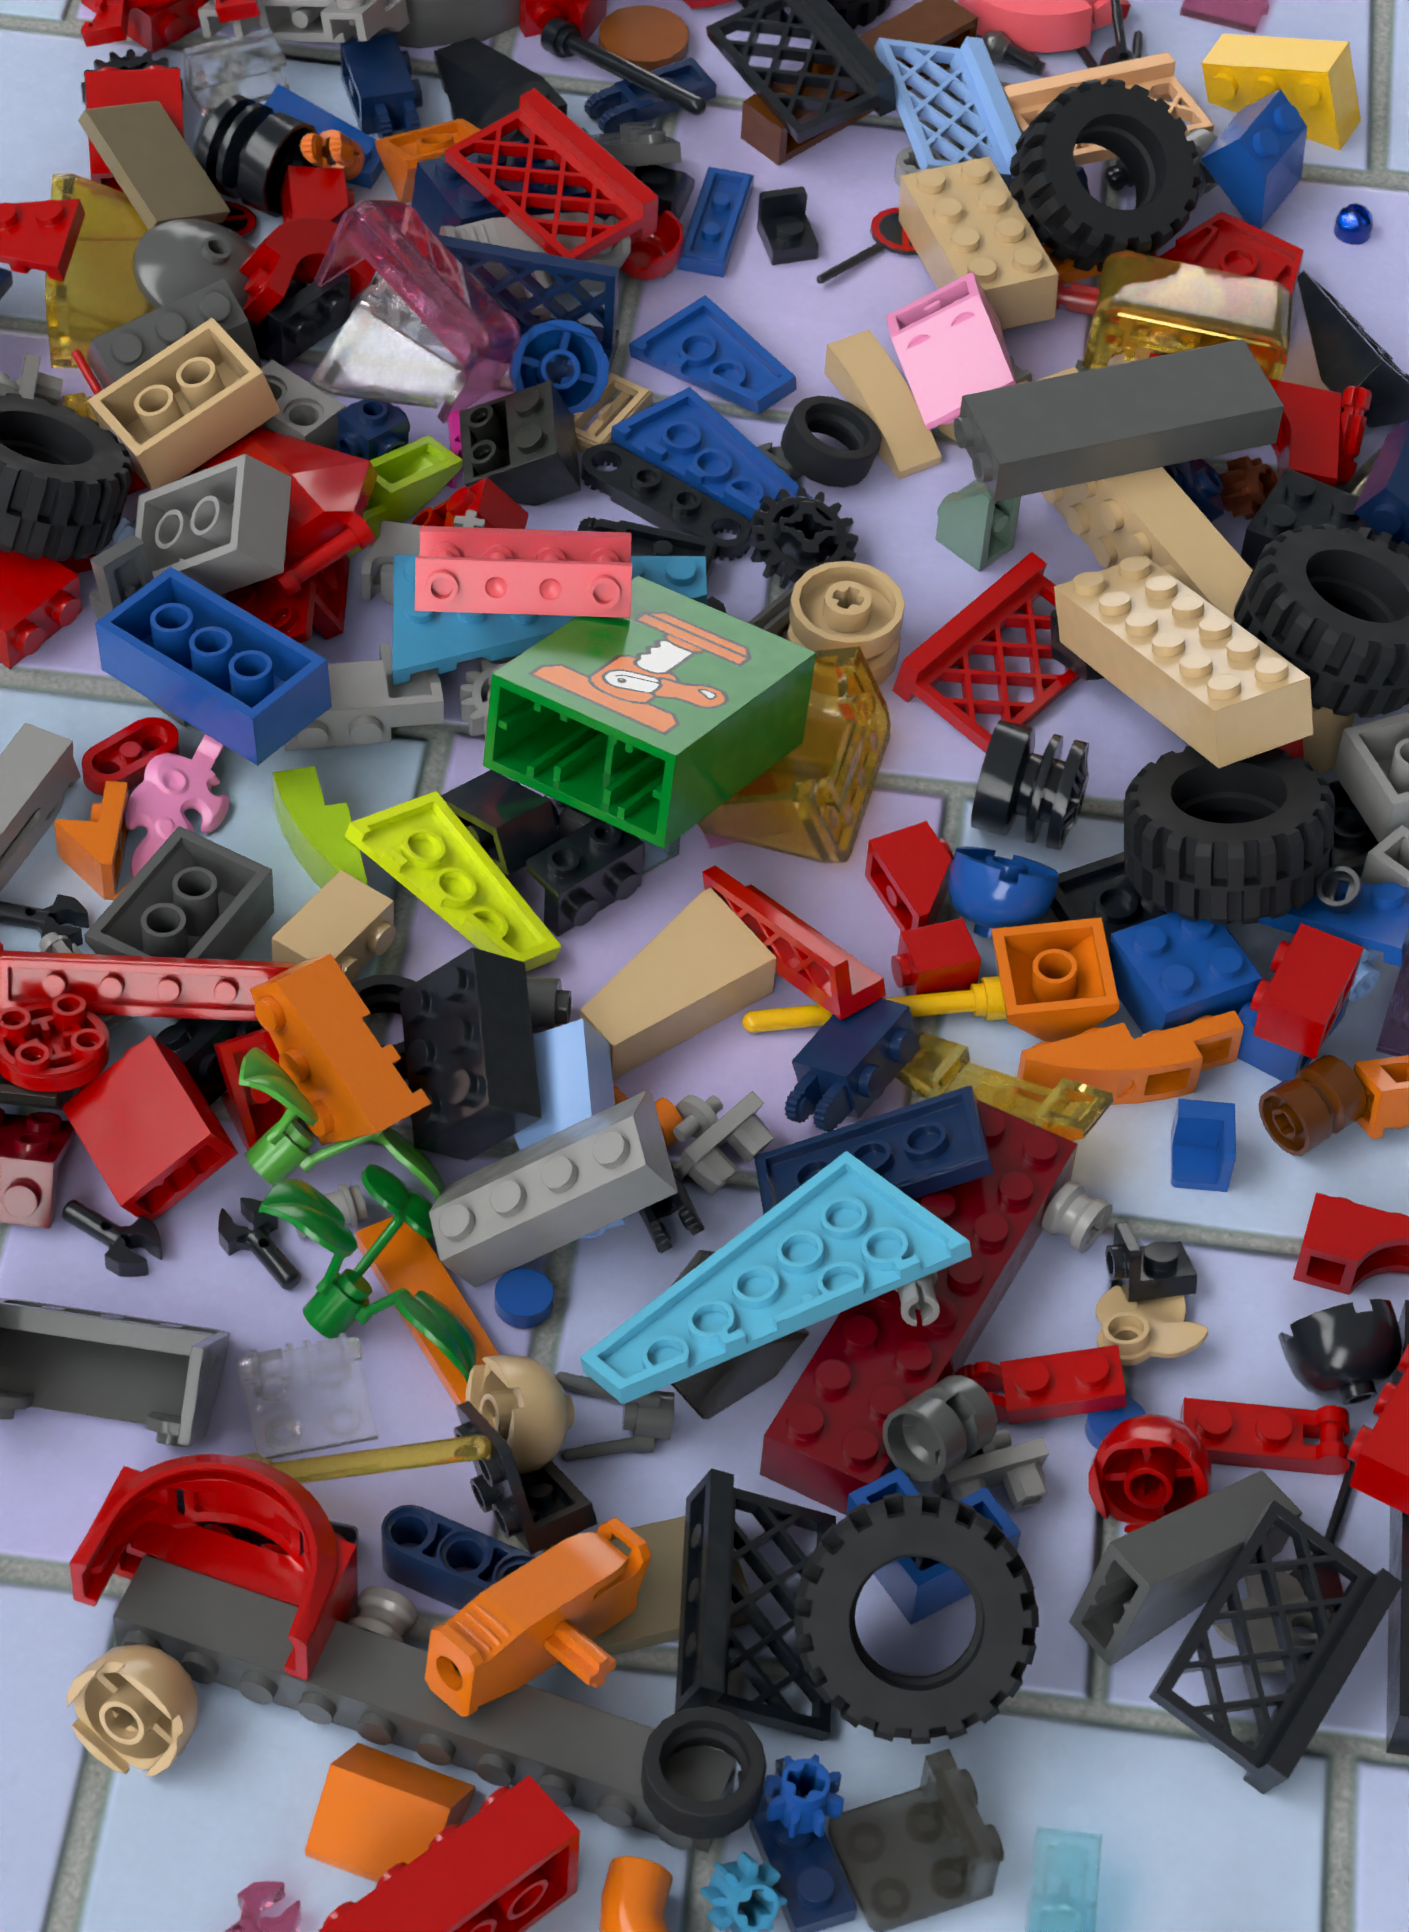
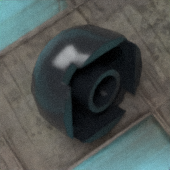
M1369 1299L1373 1311L1360 1313L1355 1312L1353 1302L1337 1305L1292 1323L1290 1327L1293 1337L1281 1332L1278 1337L1282 1350L1296 1380L1307 1391L1321 1397L1341 1396L1343 1405H1353L1374 1398L1377 1395L1375 1386L1387 1380L1399 1364L1403 1346L1400 1327L1390 1300Z

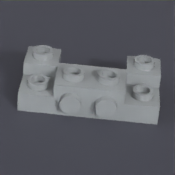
M209 0L198 9L203 37H212L229 24H233L235 37H244L260 24L264 41L345 43L356 33L358 41H368L383 28L400 32L410 23L406 0H257L261 16L220 23L215 10L216 0Z
M379 643L380 660L328 664L332 707L284 744L285 751L391 742L392 727L444 723V698L436 668L410 674L411 681L392 686L390 643Z

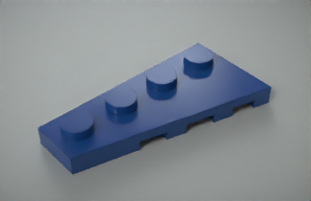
M691 387L612 426V442L739 513L748 520H751L755 510H759L766 496L775 500L779 489L784 488L791 497H795L800 487Z

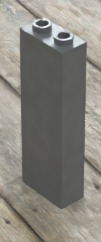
M1244 339L963 395L960 416L954 420V435L958 446L961 449L965 448L972 460L973 472L979 483L984 482L993 501L996 502L1274 444L1277 441L1284 405Z

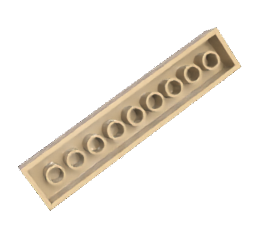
M1072 367L1038 380L1077 373L1079 371ZM1163 467L1041 492L1043 498L1048 503L1053 504L1066 519L1070 530L1075 535H1079L1093 551L1097 562L1102 567L1110 568L1119 565L1120 561L1128 557L1146 556L1235 621L1233 614L1235 605L1250 577L1252 569ZM1312 707L1313 735L1303 738L1304 760L1309 762L1312 768L1318 770L1320 774L1334 769L1343 730L1352 727L1355 713L1346 717L1333 714L1332 709L1321 707L1318 710Z

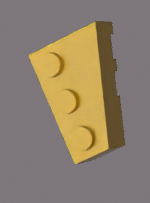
M1222 34L1201 63L1209 103L1238 113L1246 106L1281 89L1306 123V138L1337 150L1343 148L1361 121L1349 42Z

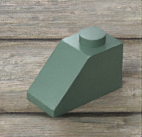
M974 480L960 491L948 494L940 503L937 511L938 524L935 540L980 572L1014 548L1021 496L994 502L984 482L979 483L977 480Z

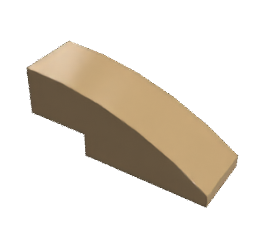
M866 330L827 344L824 374L849 403L865 412L876 424L881 436L877 454L896 477L901 479L941 464L942 456L931 430L928 431L923 422L912 392L885 349L871 331Z

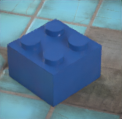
M1174 911L1170 914H1165L1111 933L1108 951L1117 995L1143 1034L1152 1030H1166L1188 1024L1206 1015L1216 1016L1234 1010L1238 1015L1246 1002H1252L1257 986L1262 979V976L1225 925L1211 924V920L1198 919L1197 922L1182 919L1180 914Z

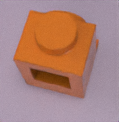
M1409 1055L1355 1062L1353 1071L1361 1081L1367 1098L1366 1113L1356 1122L1372 1139L1382 1138L1384 1128L1402 1129L1409 1126Z

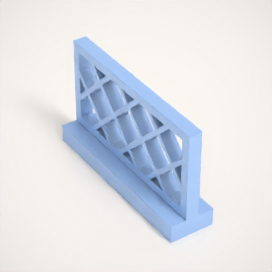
M966 36L959 49L879 38L874 50L877 58L893 74L896 107L921 171L966 162L973 159L970 155L974 153L980 158L990 157L1011 193L1010 183L1012 182L1011 177L1013 175H1011L1009 170L1011 158L1017 153L1015 145L1021 136V132L983 39ZM895 57L903 58L904 60L912 64L914 67H912L911 69L908 68L906 65L895 59ZM934 62L949 64V72ZM922 71L940 85L938 87L934 86L921 77L919 73ZM906 85H909L926 98L921 100L907 90ZM949 90L958 96L961 104L945 92ZM935 103L936 105L944 109L946 112L951 114L953 117L950 119L947 118L945 115L934 109L931 105ZM918 117H922L939 130L934 132L921 123ZM961 121L970 127L974 136L960 127L958 123ZM945 135H948L956 142L964 146L965 149L963 151L960 150L943 137ZM933 148L950 161L934 159L930 149Z

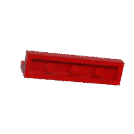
M716 865L702 871L704 889L706 890L711 887L776 956L775 972L834 1016L843 1020L886 996L883 977L752 884L744 886Z

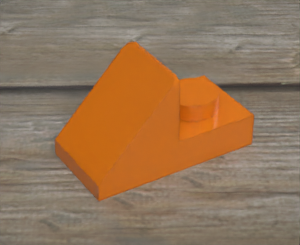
M106 781L102 803L93 802L90 821L56 819L54 822L59 856L104 900L113 899V896L117 893L128 835V830L124 823V811L129 799L127 782Z

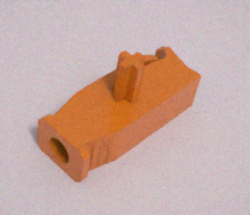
M614 1517L600 1525L596 1532L581 1533L566 1538L481 1592L447 1622L439 1624L430 1631L425 1680L430 1690L461 1717H468L476 1712L479 1706L519 1689L558 1662H561L588 1686L592 1685L598 1688L603 1685L606 1675L615 1669L616 1660L592 1640L636 1611L638 1604L637 1594L652 1557L647 1542L621 1520ZM616 1537L631 1549L629 1556L627 1557L610 1541Z

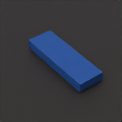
M708 167L684 238L683 252L678 262V270L724 278L752 193L754 175Z

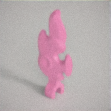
M207 734L204 735L192 759L172 753H163L151 759L144 772V781L130 795L124 811L125 827L127 830L132 831L138 826H143L147 831V836L139 843L131 859L130 869L132 878L137 875L178 826L194 833L193 826L185 816V810L195 809L199 812L202 818L201 831L205 834L213 832L223 822L230 800L227 795L216 796L212 793L211 788L218 786L220 779L211 769L220 757L224 745Z

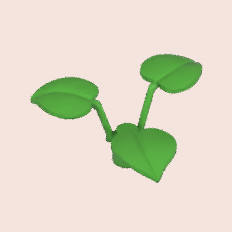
M254 1047L244 1056L240 1068L239 1085L260 1090L288 1108L281 1119L245 1152V1157L249 1164L271 1185L275 1186L283 1181L297 1166L308 1172L317 1163L366 1141L373 1140L382 1144L398 1161L416 1175L432 1192L436 1200L442 1194L445 1187L431 1161L421 1150L414 1148V1144L391 1127L376 1134L340 1141L310 1154L308 1148L314 1143V1139L298 1122V1119L301 1118L311 1126L316 1124L319 1117L313 1105L298 1090L297 1085L284 1069L261 1049Z

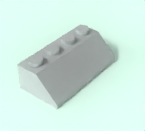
M646 1090L446 1185L442 1194L429 1211L440 1262L470 1285L476 1287L678 1193L653 1095Z

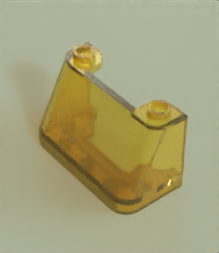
M53 173L51 200L80 199L86 213L64 282L49 279L47 273L45 274V306L51 368H78L72 357L73 350H80L87 361L86 357L92 339L156 310L140 291L132 268L133 255L138 242L148 229L124 192L74 173Z
M1128 250L1112 253L1106 257L1103 263L1082 367L1091 369L1107 367L1112 357L1124 353V360L1134 361L1137 346L1167 353H1176L1244 339L1266 377L1281 380L1289 351L1293 296L1286 287L1272 280H1262L1138 254Z
M860 646L815 651L817 653L803 743L697 824L704 833L823 864L844 863L849 860L891 734V719L887 703Z

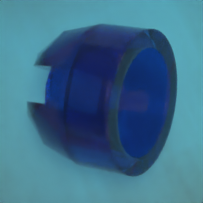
M1353 203L1348 205V207L1342 208L1336 217L1334 226L1335 236L1340 241L1351 245L1367 242L1371 237L1373 228L1372 213L1366 206L1359 203Z

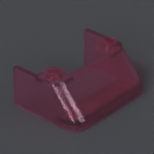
M362 200L347 209L342 215L314 282L319 287H322L364 259L374 267L463 365L437 416L444 424L447 422L450 413L465 410L500 385L510 366V357L520 342L519 325L513 316L503 311L421 221L418 212L412 206L399 200Z

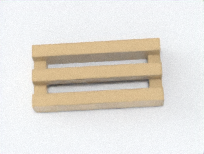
M610 373L608 375V384L600 400L585 412L573 414L577 415L574 416L577 451L584 453L587 448L599 444L615 445L616 443L612 442V426L649 408L652 405L653 391ZM617 390L622 391L612 403L609 402L599 412V417L586 431L581 430Z

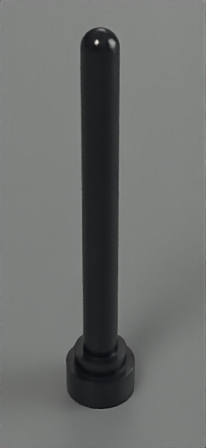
M555 17L548 21L543 28L541 45L547 52L559 58L576 55L693 115H701L706 110V102L703 98L583 39L579 28L574 23L562 17Z

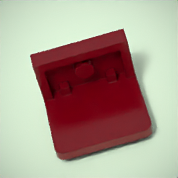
M0 1108L1 1223L50 1228L55 1221L58 1165L76 1136V1131L70 1121H64L61 1116L50 1112H35L28 1116L5 1114V1111Z

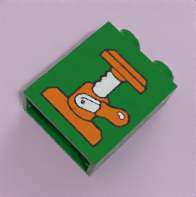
M637 576L632 579L630 618L577 616L492 673L483 766L664 849L803 743L817 652Z

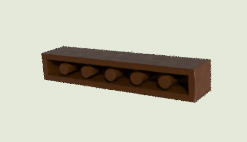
M923 0L893 18L885 20L859 37L875 55L874 47L879 38L960 49L966 36L976 38L978 17L954 0ZM895 57V59L906 65L908 68L911 69L912 67H914L912 64H910L903 58ZM934 62L944 70L950 68L949 64ZM814 63L811 73L833 76L835 67ZM922 71L919 73V75L924 79H931ZM775 83L773 84L772 91L774 93L793 95L796 85ZM906 85L907 90L910 91L911 89H913L909 85ZM806 86L802 96L824 99L828 89ZM837 90L834 100L851 101L859 97L857 92ZM754 94L743 101L741 139L779 166L870 114L874 109L872 108L798 144L762 100ZM797 109L795 118L802 124L817 117L819 112Z

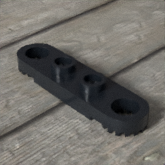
M599 444L590 447L584 452L581 460V478L586 486L591 485L592 490L598 489L599 492L607 494L612 502L658 528L716 540L718 542L717 556L720 557L719 561H724V558H729V561H733L734 557L740 559L743 553L747 554L750 545L746 544V538L751 528L748 527L750 522L744 516L619 446ZM604 462H607V466H610L611 463H613L612 467L617 466L616 470L609 472L600 471L596 468L599 463L603 466ZM724 529H727L726 533H729L730 530H732L733 535L737 533V537L730 540L720 539L715 535L718 534V530L720 533H723Z

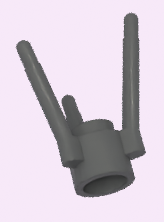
M559 1372L555 1375L564 1390L618 1401L590 1377L566 1372ZM654 1391L623 1405L622 1430L633 1431V1437L565 1449L561 1452L562 1460L589 1459L629 1451L653 1453L655 1439L670 1440L675 1402L674 1392Z

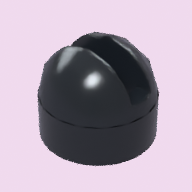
M1334 866L1325 870L1319 876L1316 883V892L1325 909L1335 914H1349L1357 909L1362 901L1363 887L1354 870L1346 866ZM1342 883H1349L1345 899L1339 901Z

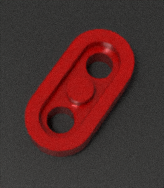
M147 717L130 724L92 746L84 753L81 761L85 786L91 792L103 796L106 781L127 782L128 790L142 783L146 766L151 759L163 753L179 755L180 747L177 728L166 719Z

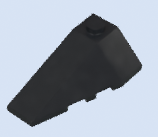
M474 37L434 51V61L443 90L447 93L450 101L453 120L462 118L482 130L519 109L520 96L533 88L538 90L567 116V103L544 77ZM519 129L502 137L504 142H517L527 139L519 132Z
M1303 270L1297 276L1321 381L1330 391L1342 393V397L1344 390L1348 386H1359L1370 390L1372 397L1369 410L1364 412L1363 415L1367 417L1366 425L1370 428L1405 422L1409 419V375L1407 373L1404 374L1392 361L1393 358L1364 331L1365 328L1330 292Z

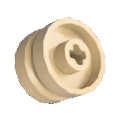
M852 561L824 563L808 570L795 583L790 599V625L787 632V640L817 652L812 685L822 690L838 693L862 692L882 684L895 671L900 650V631L905 609L901 589L888 574L871 565Z

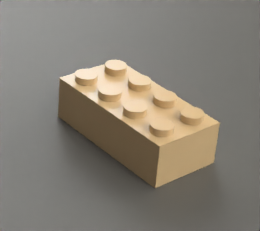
M990 157L970 159L966 162L925 169L900 176L899 222L937 290L974 272L999 318L1002 330L1055 318L1059 273L1024 214L1019 209L1015 199L1012 198L1009 189Z

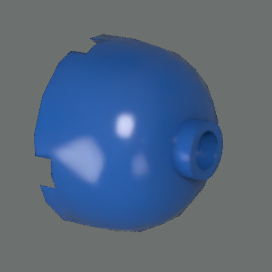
M553 319L534 325L518 339L510 355L509 377L514 393L551 380L572 415L585 412L600 400L608 384L609 361L607 355L604 353L596 335L590 329L575 321Z
M971 846L957 847L949 869L948 892L951 903L963 918L975 923L973 930L975 934L992 939V929L1038 924L1047 914L1058 887L1059 876L1055 869L1014 854L1012 859L995 856L996 850Z

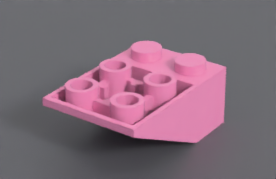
M974 272L886 316L891 340L928 431L939 425L951 424L956 418H959L963 395L1017 385L999 318Z

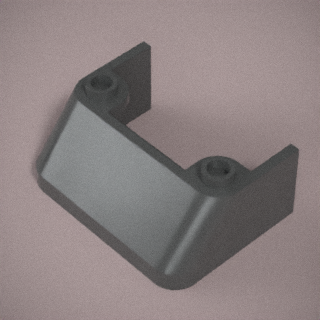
M0 1298V1419H14L15 1410H23L29 1407L146 1424V1429L157 1432L156 1442L171 1446L191 1447L192 1444L207 1434L227 1358L230 1333L188 1324L28 1300Z

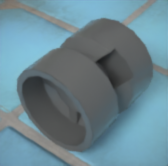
M962 1375L948 1376L888 1414L883 1424L884 1445L894 1465L897 1468H901L907 1477L919 1482L933 1481L992 1442L997 1432V1414L994 1404L986 1391L974 1380Z

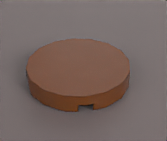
M633 5L617 9L606 16L599 27V47L647 71L682 61L688 53L689 35L687 26L680 17L663 8L651 5Z

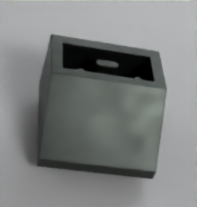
M551 380L459 412L464 485L469 488L485 477H488L515 502L533 506L581 490L574 417Z

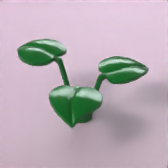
M368 1165L361 1174L363 1185L380 1205L395 1215L354 1270L347 1268L342 1273H338L344 1258L351 1256L357 1249V1241L353 1233L344 1227L345 1218L342 1212L326 1196L304 1181L287 1179L277 1183L263 1199L259 1212L287 1221L309 1238L334 1253L324 1278L316 1286L317 1293L303 1307L304 1317L309 1324L323 1336L332 1340H338L355 1320L361 1325H365L373 1315L395 1304L400 1313L450 1359L465 1377L467 1383L470 1371L476 1365V1342L467 1324L444 1303L421 1290L413 1296L408 1290L401 1288L370 1304L368 1297L372 1293V1288L363 1277L364 1273L404 1222L426 1239L435 1238L429 1215L433 1204L416 1190L407 1187L392 1172L378 1165Z

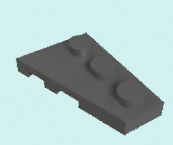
M648 122L620 124V132L590 135L622 165L635 167L681 162L680 142L666 136L665 131H657V127L648 126Z

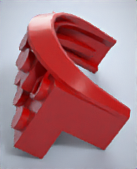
M225 1454L183 1456L156 1464L142 1472L123 1466L88 1533L69 1562L73 1599L93 1607L97 1605L112 1574L132 1580L144 1555L298 1607L288 1635V1639L294 1647L284 1665V1670L288 1675L306 1681L309 1680L337 1620L347 1623L350 1618L356 1617L358 1613L356 1609V1601L358 1599L357 1545L348 1542L344 1537L333 1531L328 1516L320 1503L299 1482L270 1465L245 1457ZM178 1489H183L184 1515L178 1511L176 1493ZM194 1522H222L238 1525L264 1535L279 1546L274 1544L257 1546L235 1538L230 1531L221 1526L206 1524L202 1527Z

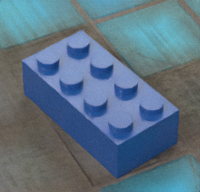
M171 566L95 623L101 668L104 672L257 766L332 707L327 659Z

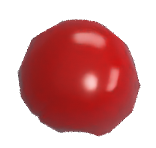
M666 210L661 216H658L657 231L646 238L640 239L635 233L629 235L631 239V252L620 270L631 278L643 281L659 279L673 271L682 257L684 237L683 225L672 212Z

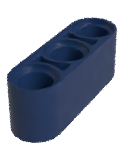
M412 1504L402 1505L391 1510L384 1517L381 1525L382 1566L387 1576L396 1583L458 1610H461L481 1592L536 1558L534 1555L426 1508ZM406 1542L419 1544L416 1547L410 1548L400 1546V1544ZM469 1566L473 1567L474 1570L461 1572L455 1570V1568Z

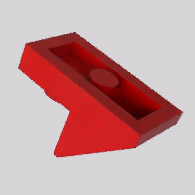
M519 0V28L525 38L541 35L548 21L555 17H562L577 25L583 39L588 41L607 14V0Z
M264 1028L214 1044L228 1091L221 1095L222 1102L246 1150L252 1147L279 1121L288 1109L276 1099L260 1090L239 1085L242 1060L252 1048L261 1049L279 1064L280 1055L270 1033Z

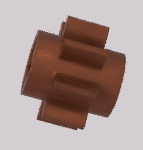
M1247 455L1227 461L1229 472L1220 474L1223 483V491H1221L1223 508L1226 511H1232L1234 518L1244 515L1246 520L1254 518L1278 482L1274 470L1269 465L1262 464L1261 458L1251 460Z

